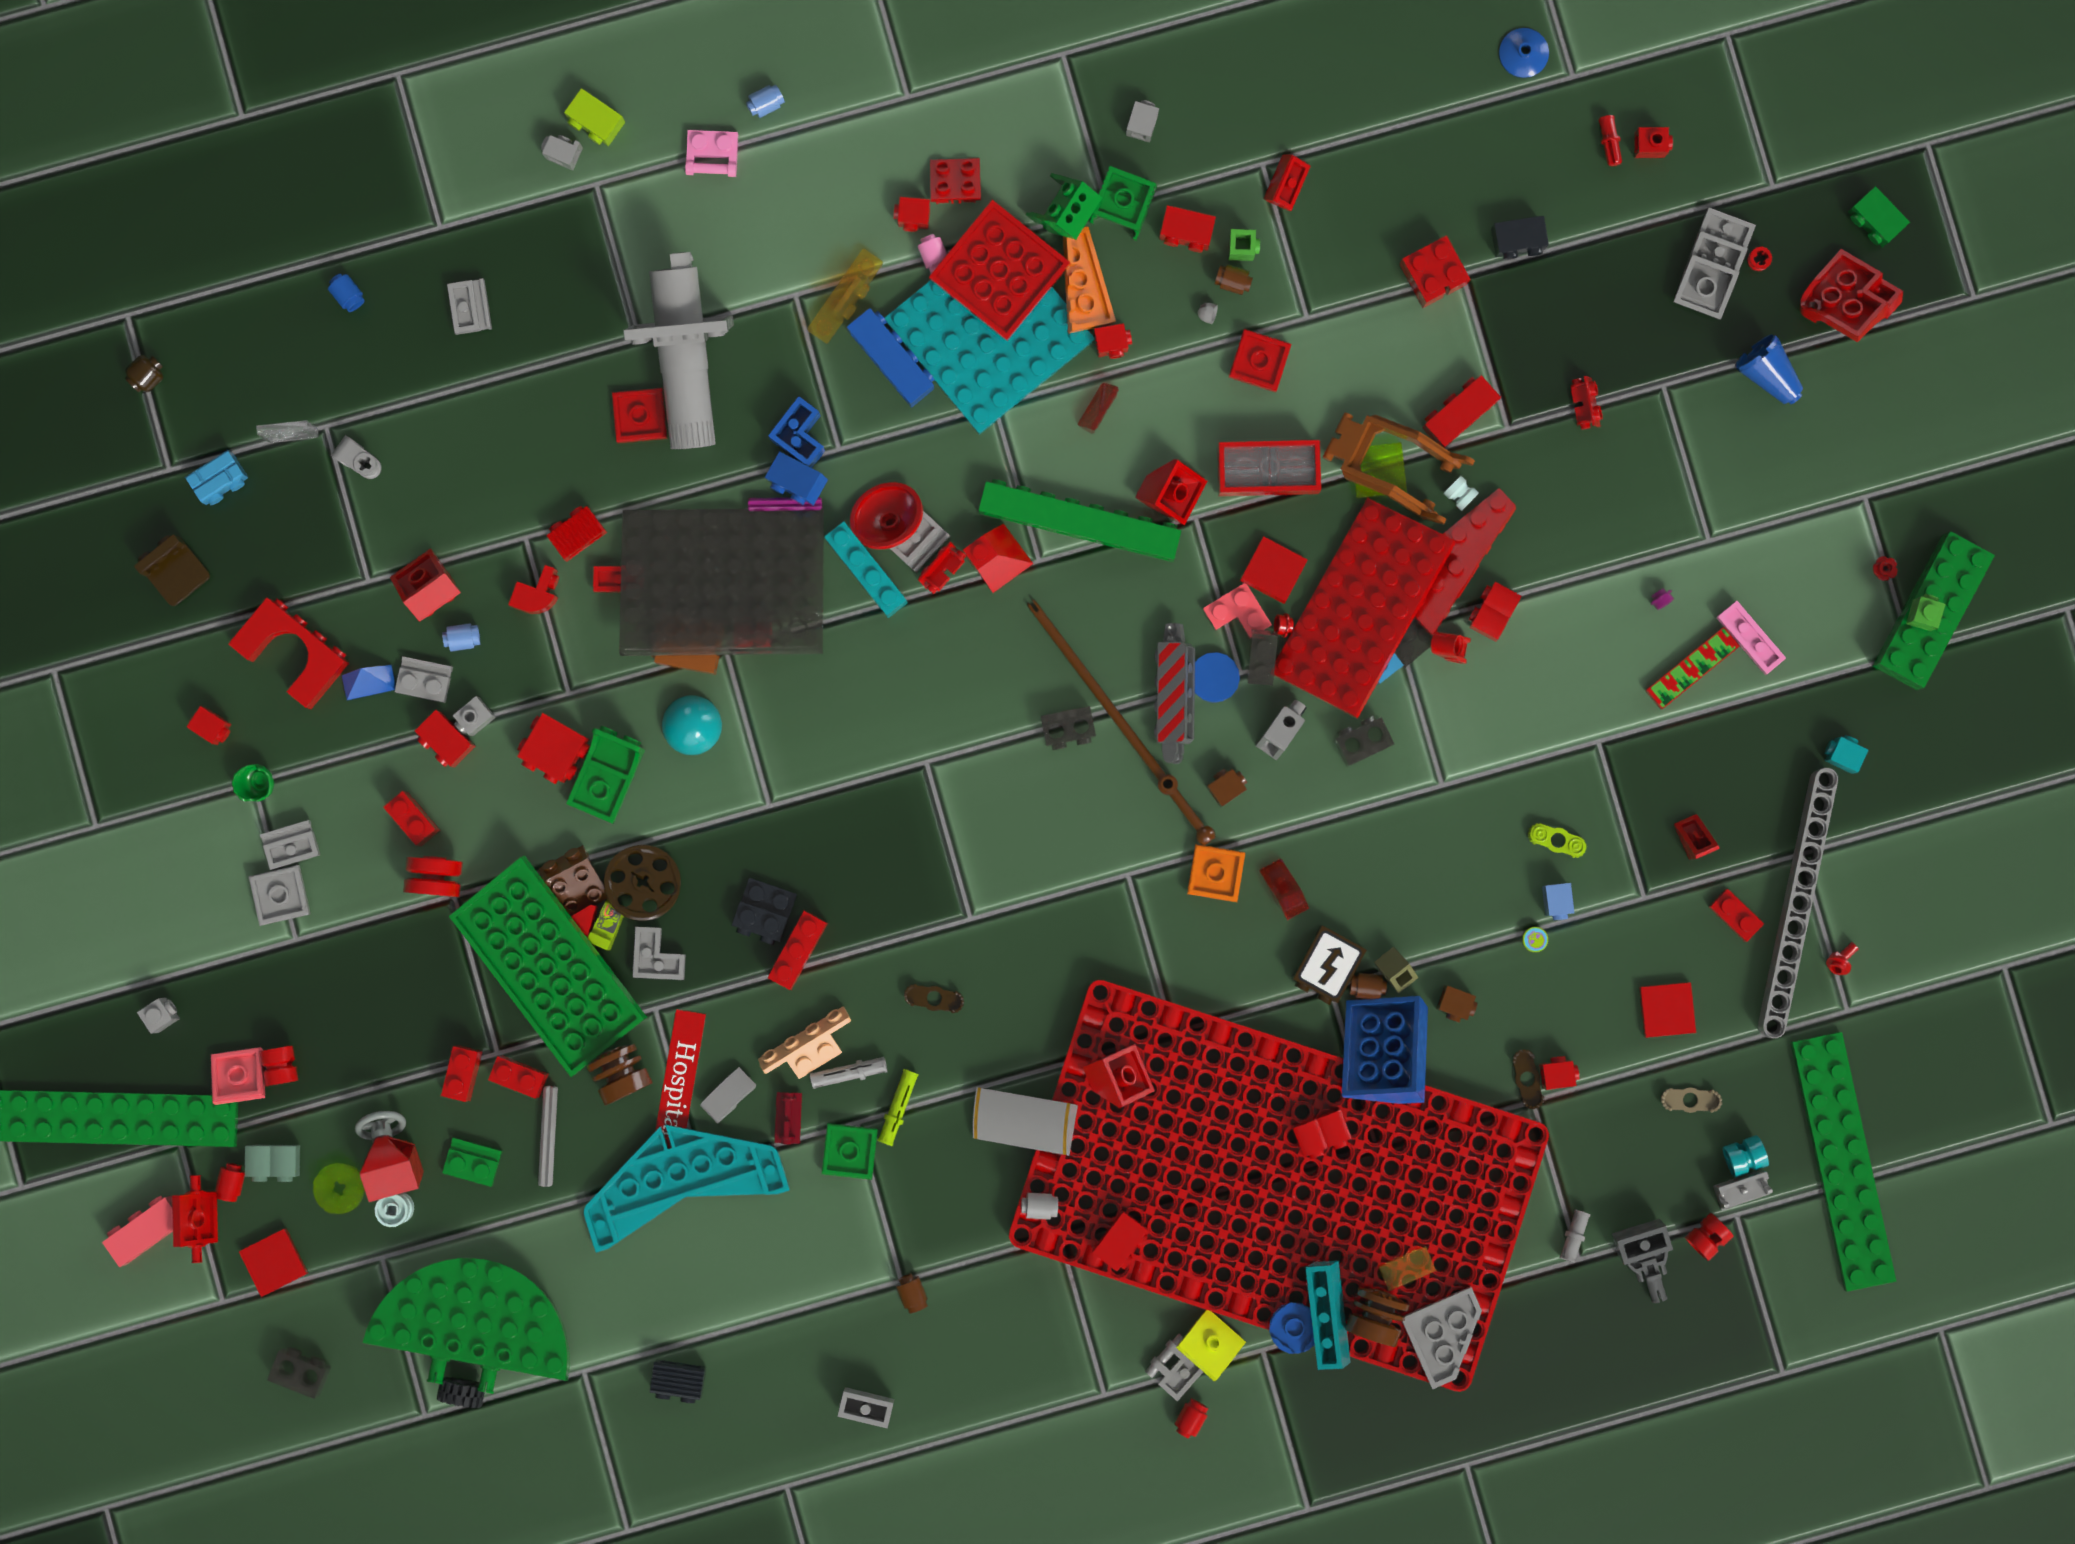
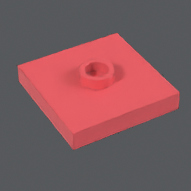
M261 1047L211 1054L212 1102L214 1105L265 1098L264 1066L261 1064L260 1051H263Z

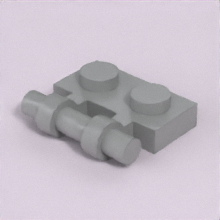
M1179 1333L1173 1340L1170 1339L1165 1344L1167 1347L1158 1357L1154 1356L1150 1361L1151 1365L1145 1370L1151 1378L1160 1371L1164 1377L1158 1384L1176 1401L1182 1397L1203 1373L1200 1368L1176 1348L1184 1338ZM1175 1354L1179 1360L1169 1369L1164 1364Z

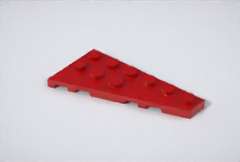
M1500 488L1443 533V535L1454 539L1456 544L1414 617L1431 637L1438 631L1437 629L1441 622L1449 614L1450 608L1456 599L1460 597L1478 569L1481 560L1485 554L1487 555L1492 543L1498 534L1502 532L1516 510V505Z

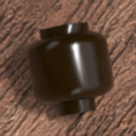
M140 355L126 367L125 372L127 376L125 379L137 392L141 390L150 392L163 380V374L160 371L163 366L154 356L147 358L144 355Z

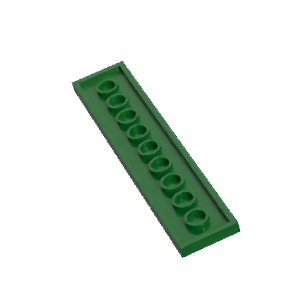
M1836 1032L1791 1042L1844 1290L1849 1292L1897 1282L1843 1033Z
M0 1090V1141L237 1146L238 1102L214 1105L212 1095Z

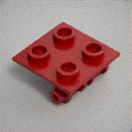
M980 158L930 160L931 202H936V205H939V203H949V200H951V204H954V200H959V204H961V200L974 203L981 201Z

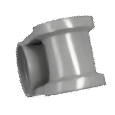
M346 435L331 454L333 458L349 469H353L364 478L374 479L381 472V463ZM366 462L372 465L370 469L364 467Z

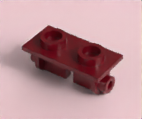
M777 1092L775 1143L800 1144L802 1093Z

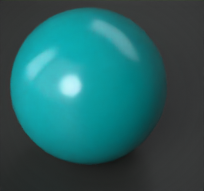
M687 695L676 699L667 707L662 718V732L666 742L675 751L685 755H699L710 750L718 741L722 731V720L718 709L712 702L701 696Z

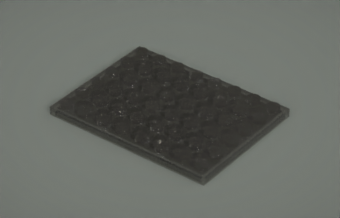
M824 508L820 510L749 511L748 509L623 510L620 656L823 654Z

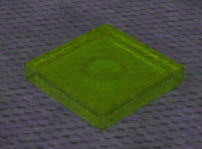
M1402 443L1370 446L1360 466L1362 472L1391 483L1407 493ZM1355 483L1356 498L1385 496L1382 493Z

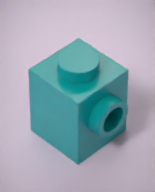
M1845 735L1844 738L1838 737L1828 743L1825 749V754H1827L1825 761L1851 774L1858 773L1868 749L1858 745L1859 741Z

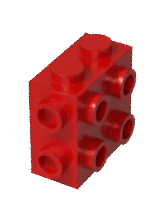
M544 713L540 717L537 715L530 726L532 732L528 739L524 737L517 748V751H519L517 757L523 760L521 765L534 772L538 768L545 772L543 777L554 784L558 780L563 783L567 779L570 781L577 771L575 764L579 757L583 759L590 748V745H588L590 739Z

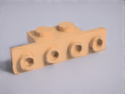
M843 1006L831 1011L825 1018L817 1023L808 1025L804 1031L796 1036L787 1038L783 1044L775 1049L766 1051L758 1059L763 1072L767 1074L787 1061L800 1079L841 1054L842 1051L831 1033L851 1021L845 1007Z

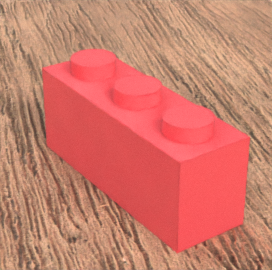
M161 1195L148 1204L150 1208L144 1213L140 1210L127 1219L129 1223L123 1228L118 1225L107 1233L109 1238L102 1243L119 1267L127 1265L173 1232L172 1196L164 1198Z

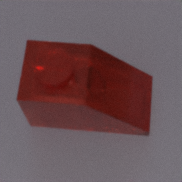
M1282 859L1259 870L1278 907L1287 920L1309 909L1301 888Z

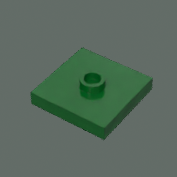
M827 1123L822 1174L872 1180L878 1129Z

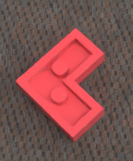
M1245 583L1203 608L1215 631L1235 618L1239 620L1250 639L1272 626L1250 588Z

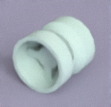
M1460 476L1443 494L1448 499L1455 500L1456 506L1462 511L1479 492L1475 488H1469L1466 480Z

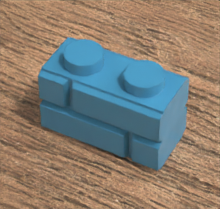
M227 450L185 478L203 504L207 505L210 503V505H214L224 498L223 494L230 489L234 492L242 488L248 476L235 455Z

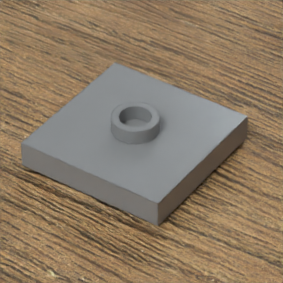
M300 865L249 876L259 926L311 914Z

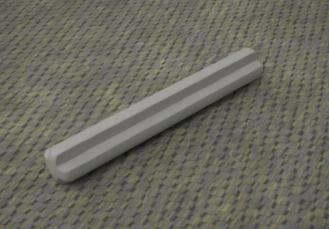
M545 1086L543 1088L538 1185L542 1187H550L553 1184L558 1094L556 1086Z

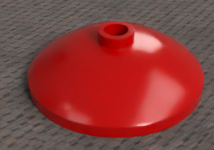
M888 482L874 486L860 496L853 506L850 515L851 530L866 547L889 549L898 546L916 532L922 521L923 505L921 499L914 489L902 483Z

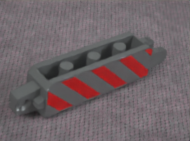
M1168 623L1165 624L1163 642H1158V648L1155 651V661L1158 663V670L1155 675L1157 699L1155 700L1154 708L1157 713V724L1154 727V735L1157 743L1162 744L1164 761L1166 763L1180 764L1184 757V744H1190L1194 740L1195 648L1185 642L1183 624Z

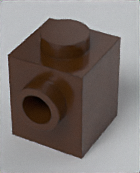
M1224 768L1213 776L1215 781L1207 786V789L1218 805L1223 807L1247 790L1244 786L1247 784V781L1240 771L1235 773L1231 769L1227 772Z
M1444 985L1436 1009L1447 1013L1445 1018L1460 1023L1461 1018L1468 1020L1469 1016H1474L1478 1002H1475L1476 996Z

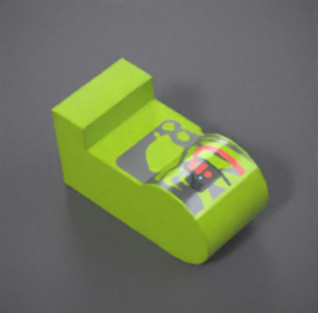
M608 899L604 903L599 918H597L592 932L588 936L591 944L605 950H611L624 917L611 906Z

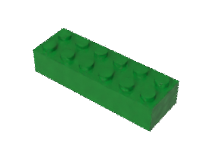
M1951 531L1943 534L1872 666L1915 690L1925 688L1995 555ZM1924 594L1938 597V602L1945 604L1939 628L1932 631L1906 624L1913 599L1923 597Z

